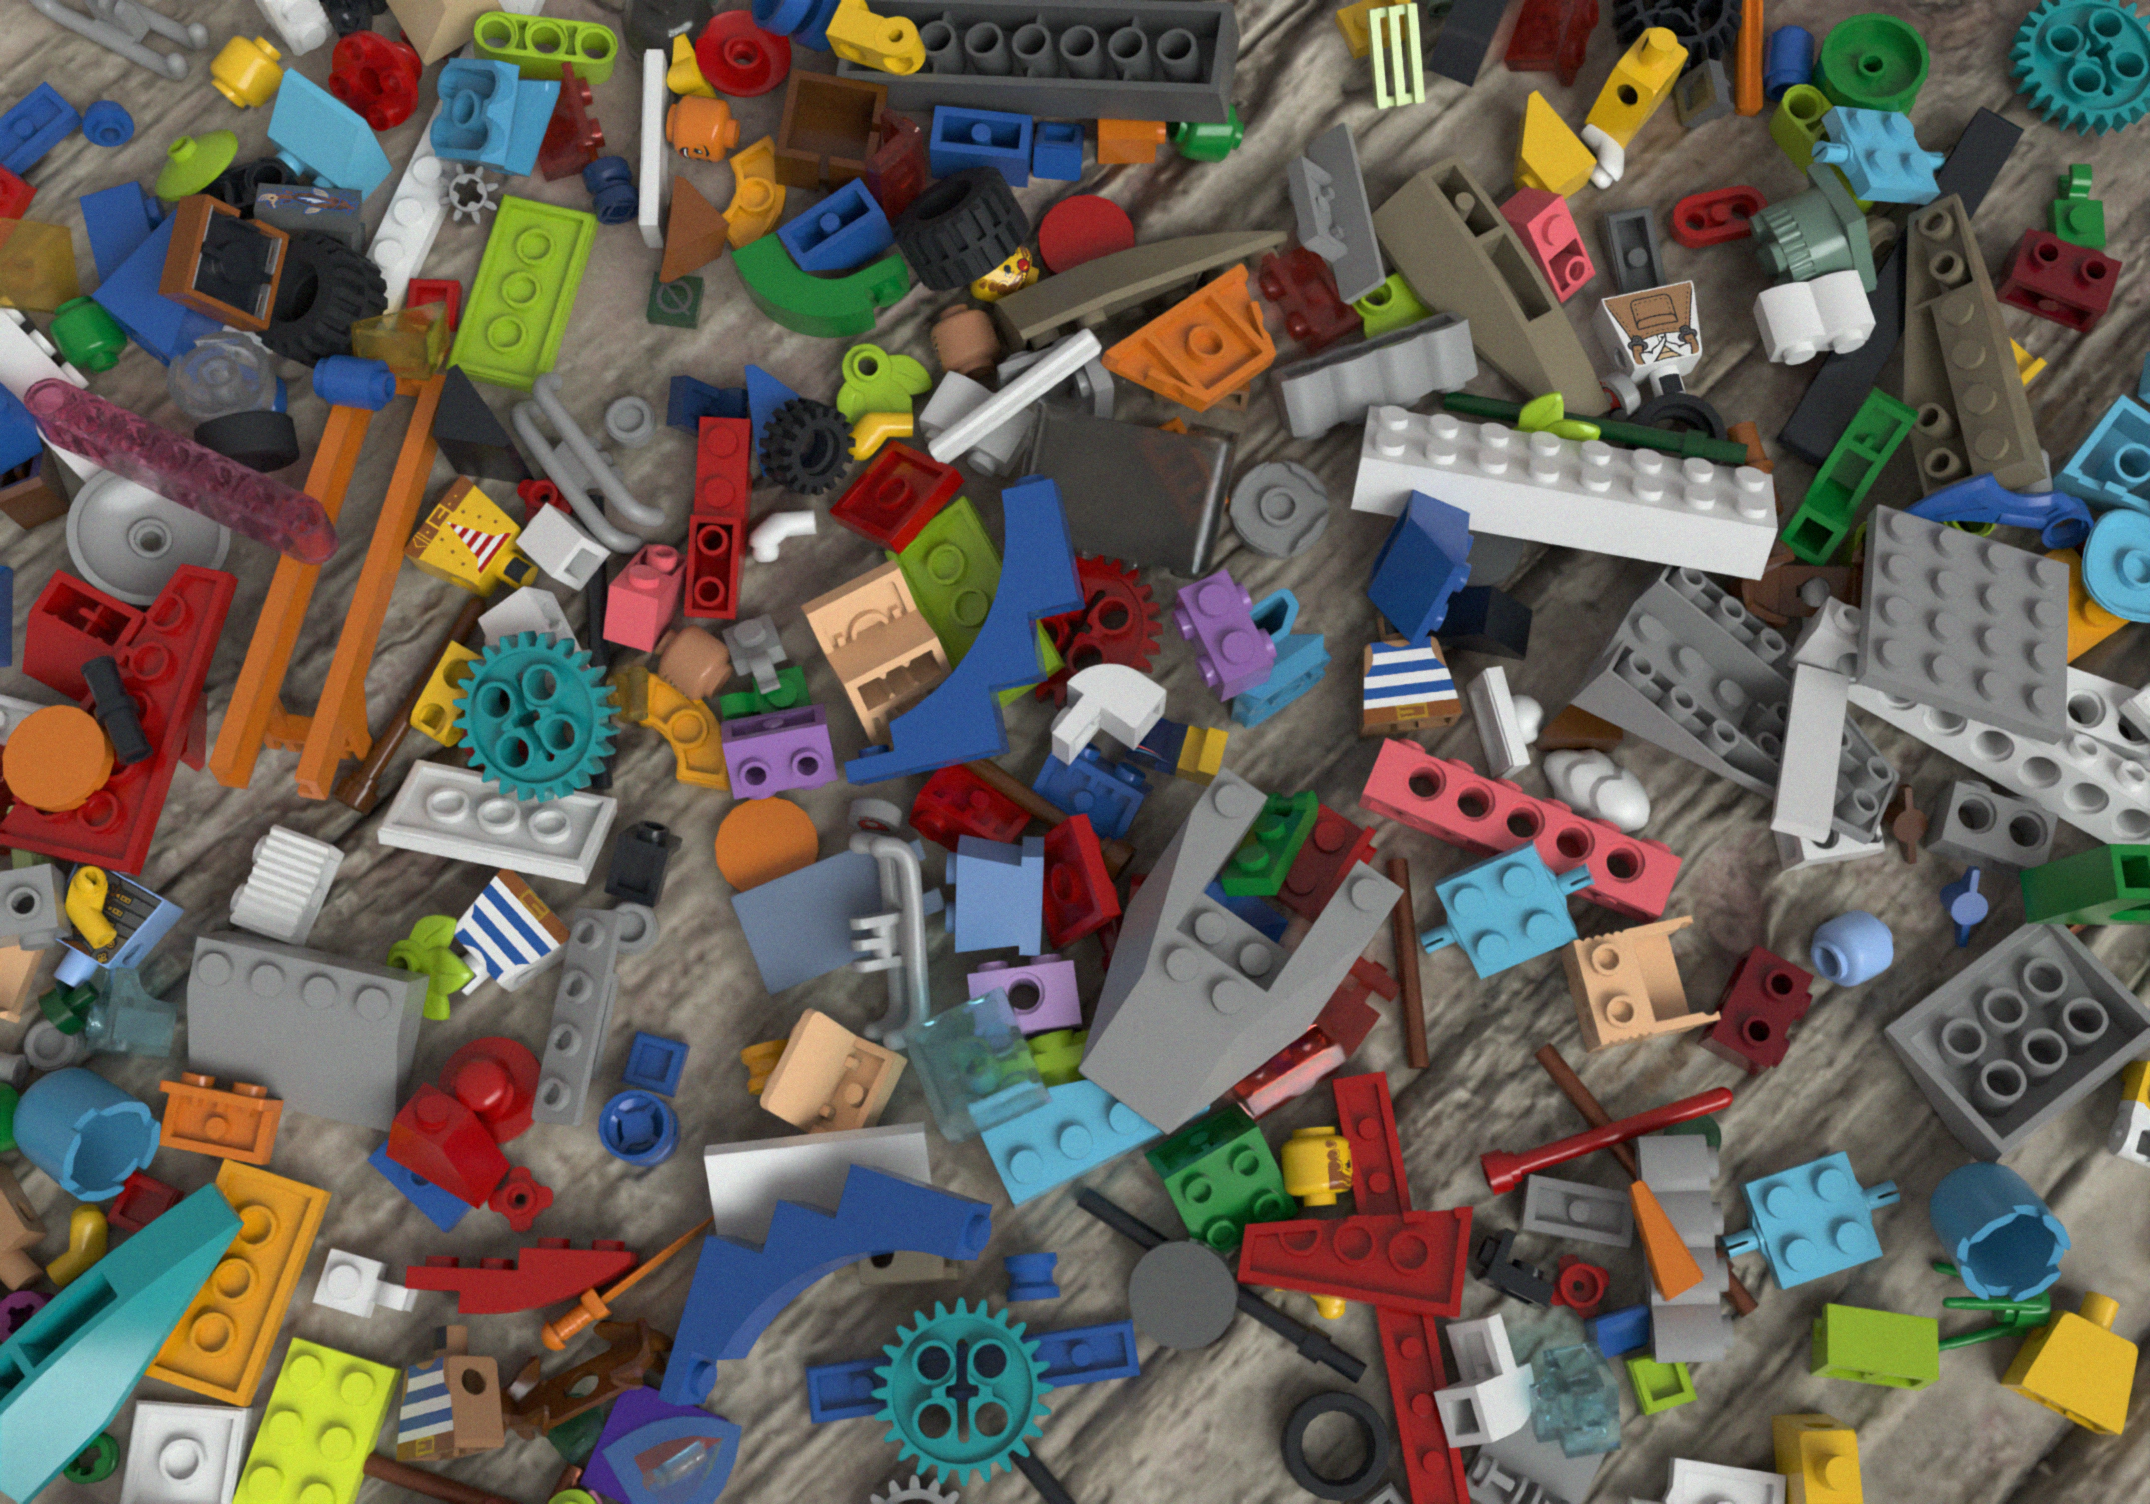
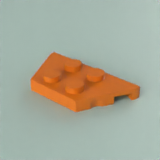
M1240 263L1105 351L1100 363L1105 369L1202 413L1268 368L1277 353L1270 334L1263 327L1264 317L1258 301H1251L1245 284L1249 275L1246 267Z

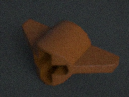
M1906 783L1899 785L1894 801L1888 803L1880 825L1897 838L1904 861L1910 865L1917 863L1915 841L1919 840L1926 832L1928 820L1926 815L1913 805L1912 786Z

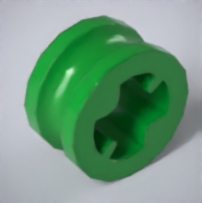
M101 1432L90 1443L89 1448H100L102 1455L101 1458L94 1461V1472L90 1474L91 1467H81L79 1464V1458L87 1453L86 1447L62 1471L65 1477L78 1484L101 1482L110 1477L118 1467L120 1460V1448L115 1438L108 1433Z

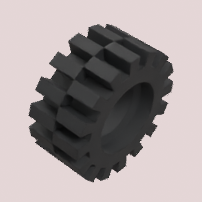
M798 397V402L792 399L784 402L786 411L777 407L771 413L776 418L775 423L766 421L763 427L764 430L770 433L768 438H760L759 447L767 450V452L759 455L760 463L767 465L764 472L767 476L773 478L774 482L803 495L824 494V488L832 490L837 486L834 480L835 476L844 479L848 473L842 466L844 462L852 464L854 455L847 453L848 448L856 447V439L848 436V434L854 431L853 426L845 421L847 416L843 412L815 400ZM814 431L815 441L813 449L809 456L801 463L800 451L806 437Z

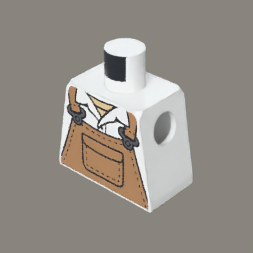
M1692 280L1601 299L1591 319V324L1614 370L1627 375L1635 386L1651 383L1655 398L1675 392L1686 394L1681 376L1691 373L1702 355Z

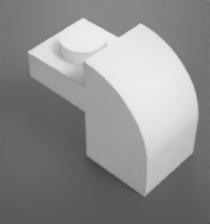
M1100 664L1080 671L1067 682V706L1059 712L1051 725L1052 754L1067 765H1070L1100 728L1135 750L1165 713L1167 690L1135 669L1124 665Z
M1497 1313L1459 1320L1446 1325L1445 1327L1461 1377V1381L1434 1392L1449 1447L1455 1448L1492 1443L1518 1431L1527 1421L1532 1409L1534 1377L1531 1363L1515 1364L1501 1314Z

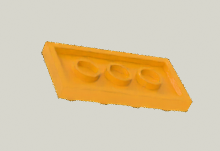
M224 1158L215 1184H217L244 1221V1225L144 1375L241 1407H250L332 1192Z

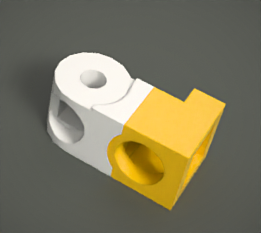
M2132 1061L2124 1067L2120 1080L2125 1083V1087L2117 1110L2119 1114L2109 1133L2108 1150L2110 1154L2150 1168V1061Z

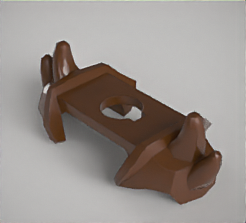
M1778 539L1770 551L1761 580L1738 577L1725 583L1722 589L1729 596L1742 599L1748 612L1763 618L1773 628H1781L1788 625L1790 618L1784 616L1813 617L1821 606H1809L1803 601L1802 597H1796L1797 586H1802L1807 579L1812 577L1822 578L1827 582L1830 588L1829 596L1861 610L1865 545L1864 542H1858L1853 551L1851 563L1855 567L1782 565L1794 561L1795 555L1787 543Z
M644 1317L628 1323L602 1320L593 1327V1332L612 1343L608 1351L550 1380H540V1360L538 1355L530 1356L513 1380L507 1386L499 1388L504 1437L509 1427L520 1438L527 1441L535 1439L536 1434L534 1430L542 1437H546L549 1435L550 1429L627 1390L641 1389L644 1387L643 1374L647 1369L655 1371L658 1375H664L666 1372V1363L660 1351L672 1352L673 1339L662 1331L649 1327ZM588 1376L598 1377L596 1388L587 1396L582 1398L566 1396L572 1392L573 1387L581 1379Z

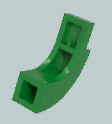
M775 232L731 252L736 274L750 299L759 310L777 324L807 336L841 338L876 328L873 309L878 306L889 307L900 301L905 293L911 291L908 269L899 253L849 277L821 279L803 272L791 261Z
M1873 387L1852 420L1849 421L1826 460L1814 473L1787 519L1778 539L1787 543L1797 556L1814 566L1823 567L1848 532L1853 517L1864 496L1917 420L1919 412Z

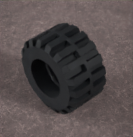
M980 166L954 173L923 191L902 212L894 225L895 229L892 233L923 285L932 291H945L972 283L1003 264L1023 243L1030 224L1001 172L995 167Z
M304 233L297 235L295 241L289 239L269 328L267 331L254 332L256 336L262 338L261 343L266 348L312 369H315L319 359L323 357L330 358L334 354L363 358L365 356L364 351L367 347L372 348L377 340L375 337L378 329L383 328L385 319L382 317L383 312L388 309V298L384 296L388 289L386 280L380 277L382 271L370 259L321 234L313 233L310 236Z

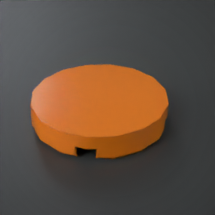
M61 704L41 708L23 719L9 736L2 756L3 776L14 795L37 809L52 812L75 809L86 803L88 800L85 798L90 796L95 789L100 791L107 782L114 763L113 744L107 730L97 723L96 718L84 710Z
M773 796L761 800L750 799L735 807L720 824L715 841L716 862L726 881L741 893L818 862L820 857L818 832L807 813L789 800Z

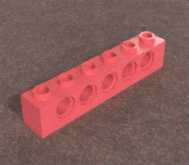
M1388 738L1385 739L1358 804L1359 807L1485 859L1533 839L1544 863L1557 876L1584 863L1588 865L1595 884L1570 894L1645 925L1652 924L1661 917L1683 860L1670 854V847L1664 843L1649 838H1642L1638 841L1621 834V828L1608 820L1592 818L1589 821L1571 813L1572 808L1559 800L1543 798L1540 801L1522 793V787L1510 780L1494 778L1491 781L1474 774V768L1469 764L1454 758H1446L1445 761L1427 755L1425 754V748L1414 741L1404 738H1398L1396 741ZM1414 778L1427 779L1434 786L1435 794L1430 797H1420L1410 789L1409 781ZM1465 797L1477 800L1483 808V815L1480 817L1466 816L1459 809L1458 800ZM1513 817L1526 820L1531 826L1532 836L1526 838L1515 836L1509 830L1507 820ZM1560 837L1574 839L1581 848V856L1578 858L1564 856L1557 847V839ZM1616 857L1625 861L1630 869V877L1621 879L1613 876L1607 868V858Z

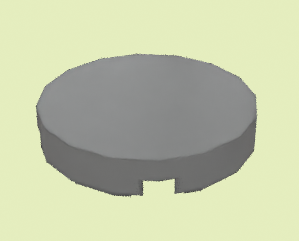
M1282 461V464H1269V462L1256 465L1241 476L1232 491L1229 518L1234 534L1247 549L1264 558L1285 560L1303 555L1318 543L1328 523V496L1325 486L1312 471L1288 461Z

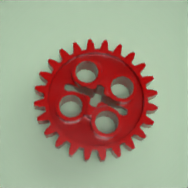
M1078 547L1075 553L1086 608L1039 619L1045 630H1051L1058 634L1054 646L1060 657L1062 658L1067 650H1069L1067 661L1065 662L1066 666L1050 676L1048 681L1038 684L1035 698L1040 704L1053 694L1054 704L1058 711H1061L1067 703V682L1079 673L1076 665L1081 657L1087 654H1095L1102 658L1101 664H1119L1136 671L1151 674L1153 672L1152 664L1145 658V655H1160L1161 653L1160 645L1149 639L1150 637L1163 634L1162 623L1150 621L1161 614L1159 603H1145L1153 595L1151 585L1147 584L1136 588L1141 579L1140 571L1135 568L1123 575L1124 561L1120 556L1107 566L1104 551L1101 549L1097 551L1092 561L1086 560L1082 547ZM1099 592H1104L1105 597L1097 603L1092 611L1094 598ZM1120 611L1129 616L1126 624L1117 630H1110L1102 626L1103 619L1111 612ZM1087 620L1090 629L1089 634L1079 632L1074 639L1070 628L1072 626L1081 628Z

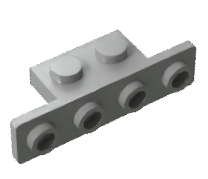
M1342 122L1309 144L1308 154L1310 160L1300 155L1286 164L1290 183L1288 195L1295 207L1298 221L1296 228L1298 239L1305 249L1310 252L1314 251L1332 262L1340 300L1350 305L1382 286L1386 278L1352 129Z
M578 908L575 911L531 1118L534 1121L578 1127L581 1124L590 1079H599L620 975L613 973L624 922L623 913L615 910Z

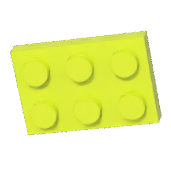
M293 1337L232 1504H355L365 1476L363 1474L364 1463L368 1455L375 1448L402 1369L304 1338Z

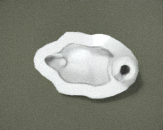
M1558 749L1545 758L1543 768L1547 780L1554 789L1555 799L1570 806L1572 814L1589 821L1592 818L1608 820L1618 825L1622 830L1621 833L1639 830L1648 822L1650 804L1643 785L1632 772L1624 766L1616 765L1607 755L1595 749L1581 751Z

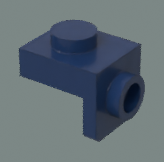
M688 375L673 376L670 383L666 426L698 438L700 416L746 419L748 391L740 387L718 389Z

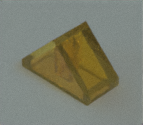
M438 301L352 322L353 355L355 357L385 361L390 372L395 377L430 381L451 349L448 304L444 301Z

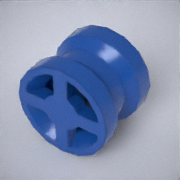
M1056 1252L1003 1257L1004 1269L1010 1274L1011 1284L1006 1290L1007 1302L1060 1298L1059 1285L1053 1281V1269L1057 1265Z

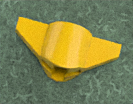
M683 33L676 36L673 44L672 65L666 78L668 87L673 92L682 95L695 94L717 98L711 84L705 80L698 68L695 52L686 34Z

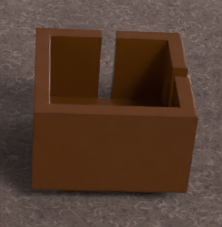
M792 68L774 153L776 184L818 192L821 183L828 184L829 194H833L859 177L873 196L879 154H881L888 116L889 86Z

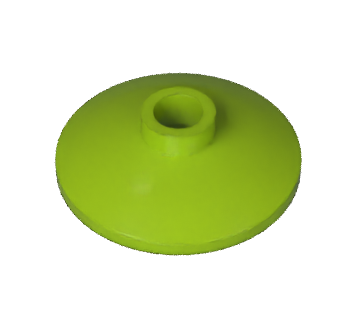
M219 129L201 134L193 139L189 135H185L175 140L167 150V155L170 158L164 164L155 182L156 194L163 201L175 202L179 201L181 196H191L212 183L231 163L238 149V138L228 129Z

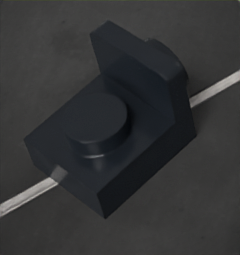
M640 821L639 824L634 823L619 834L604 892L650 908L657 906L661 899L672 855L680 850L683 839L669 834L670 829L667 826L653 821Z
M1504 1228L1497 1231L1495 1237L1487 1235L1475 1259V1265L1481 1267L1476 1281L1535 1310L1547 1308L1555 1286L1542 1281L1544 1272L1518 1259H1513L1511 1265L1505 1263L1517 1232Z

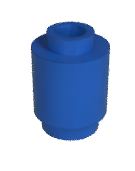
M1783 26L1771 33L1766 39L1763 86L1766 88L1767 96L1777 102L1781 101L1789 88L1798 84L1811 85L1815 38L1800 26Z
M334 354L330 358L323 357L317 362L313 373V388L319 398L326 399L331 405L380 411L387 402L393 399L396 390V379L394 374L390 372L387 363L383 360Z

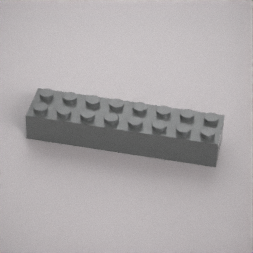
M865 0L871 13L887 19L895 16L906 17L913 22L925 47V61L920 69L913 74L900 76L839 57L836 72L838 77L889 86L888 110L934 112L935 105L1047 117L1227 124L1240 32L1233 3L1150 0Z

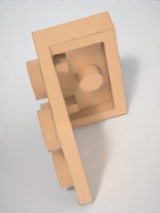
M808 1008L802 1014L799 1022L793 1027L789 1036V1042L775 1070L766 1080L764 1092L760 1098V1106L807 1134L875 1127L908 1060L894 1051L856 1036L823 1013Z

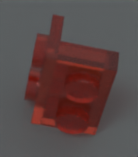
M1525 0L1504 58L1509 71H1554L1562 87H1572L1578 69H1581L1584 65L1586 45L1591 30L1596 28L1599 21L1598 2L1596 0Z
M571 61L561 64L565 78L555 80L561 81L560 93L538 153L546 182L582 173L588 164L600 159L598 149L606 147L598 118L589 119L586 107L594 105L586 76L576 77Z
M887 108L880 114L884 147L865 163L869 191L889 221L897 213L902 214L907 206L919 196V193L927 187L922 132L910 118L906 116L900 118L890 108Z
M1301 246L1279 259L1276 258L1273 252L1262 257L1258 277L1259 288L1269 303L1276 302L1284 315L1283 322L1289 336L1296 343L1301 341L1309 354L1360 328L1362 318L1352 304L1347 305L1340 300L1336 279L1319 254L1314 251L1310 252L1304 246Z
M1313 1024L1305 1034L1270 1058L1266 1063L1230 1088L1237 1103L1256 1123L1337 1073L1339 1065L1346 1062L1347 1059L1339 1043L1316 1024Z

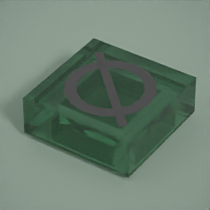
M654 272L646 314L649 324L697 329L705 290L703 277L684 275L670 283L659 281L660 272Z

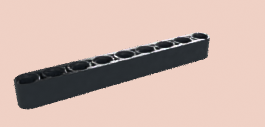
M1980 106L1946 159L1944 168L1935 177L1936 184L1941 193L1927 205L1919 204L1915 211L1957 193L1961 198L1970 222L2020 139L2024 129ZM1908 223L1876 274V289L1866 293L1876 322L1868 340H1865V344L1860 348L1848 353L1839 354L1835 350L1829 351L1774 442L1776 446L1816 469L1820 468L1834 448L1905 330Z

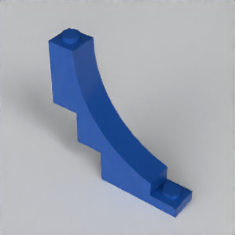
M1042 474L1028 475L1014 481L1015 487L1001 490L1005 513V550L997 592L984 626L971 649L952 674L917 706L889 723L894 751L890 752L889 745L872 746L859 750V759L844 762L848 783L865 786L1010 753L998 692L1048 681L1036 620L1086 608L1061 488L1053 478L1045 479V476Z
M851 1164L837 1212L806 1201L778 1199L765 1246L734 1235L706 1234L658 1399L675 1406L704 1404L717 1379V1360L745 1359L762 1332L782 1309L812 1284L846 1265L872 1256L900 1251L925 1252L952 1260H977L979 1252L985 1248L990 1238L992 1224L989 1216L993 1205L877 1166Z

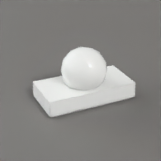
M1498 666L1483 670L1466 685V690L1491 777L1493 779H1509L1530 764L1525 744L1537 739L1543 731L1546 722L1545 712L1538 701L1527 695H1510L1503 667Z

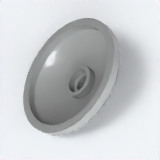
M134 459L102 470L80 489L68 512L66 540L76 569L89 585L129 606L150 608L182 563L221 571L230 550L231 529L223 501L204 478L192 470L173 462L159 459ZM147 538H157L162 542L161 546L153 551L144 549L142 543Z

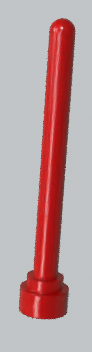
M1717 1087L1518 1154H1514L1512 1150L1503 1153L1498 1148L1480 1154V1165L1491 1194L1497 1196L1515 1190L1514 1184L1523 1181L1522 1175L1727 1108L1733 1102V1094L1726 1087Z

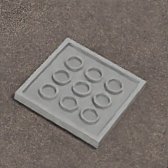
M1877 504L1867 517L1856 684L2055 745L2066 736L2069 564Z

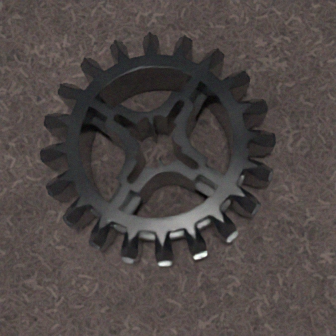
M1613 0L1612 2L1614 14L1611 19V28L1619 30L1616 35L1617 44L1629 45L1627 51L1647 28L1664 27L1676 35L1677 43L1686 48L1689 53L1678 75L1679 78L1687 74L1689 68L1693 70L1707 59L1720 61L1724 53L1733 46L1736 40L1735 35L1742 25V16L1739 14L1742 10L1743 0H1654L1653 8L1646 12L1642 0ZM1708 16L1710 29L1702 33L1699 27L1700 19Z

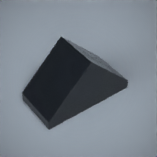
M1493 585L1463 588L1460 593L1452 591L1447 599L1448 610L1438 631L1429 630L1426 637H1436L1441 646L1524 661L1533 610Z

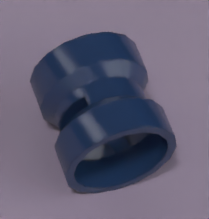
M608 156L597 159L587 165L581 176L587 192L595 197L592 205L598 221L605 225H617L639 215V191L630 184L633 176L627 160L619 156Z

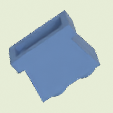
M960 834L957 853L948 852L946 864V884L956 885V902L947 901L945 932L955 934V953L1019 946V955L1040 956L1045 837L1023 836V846Z

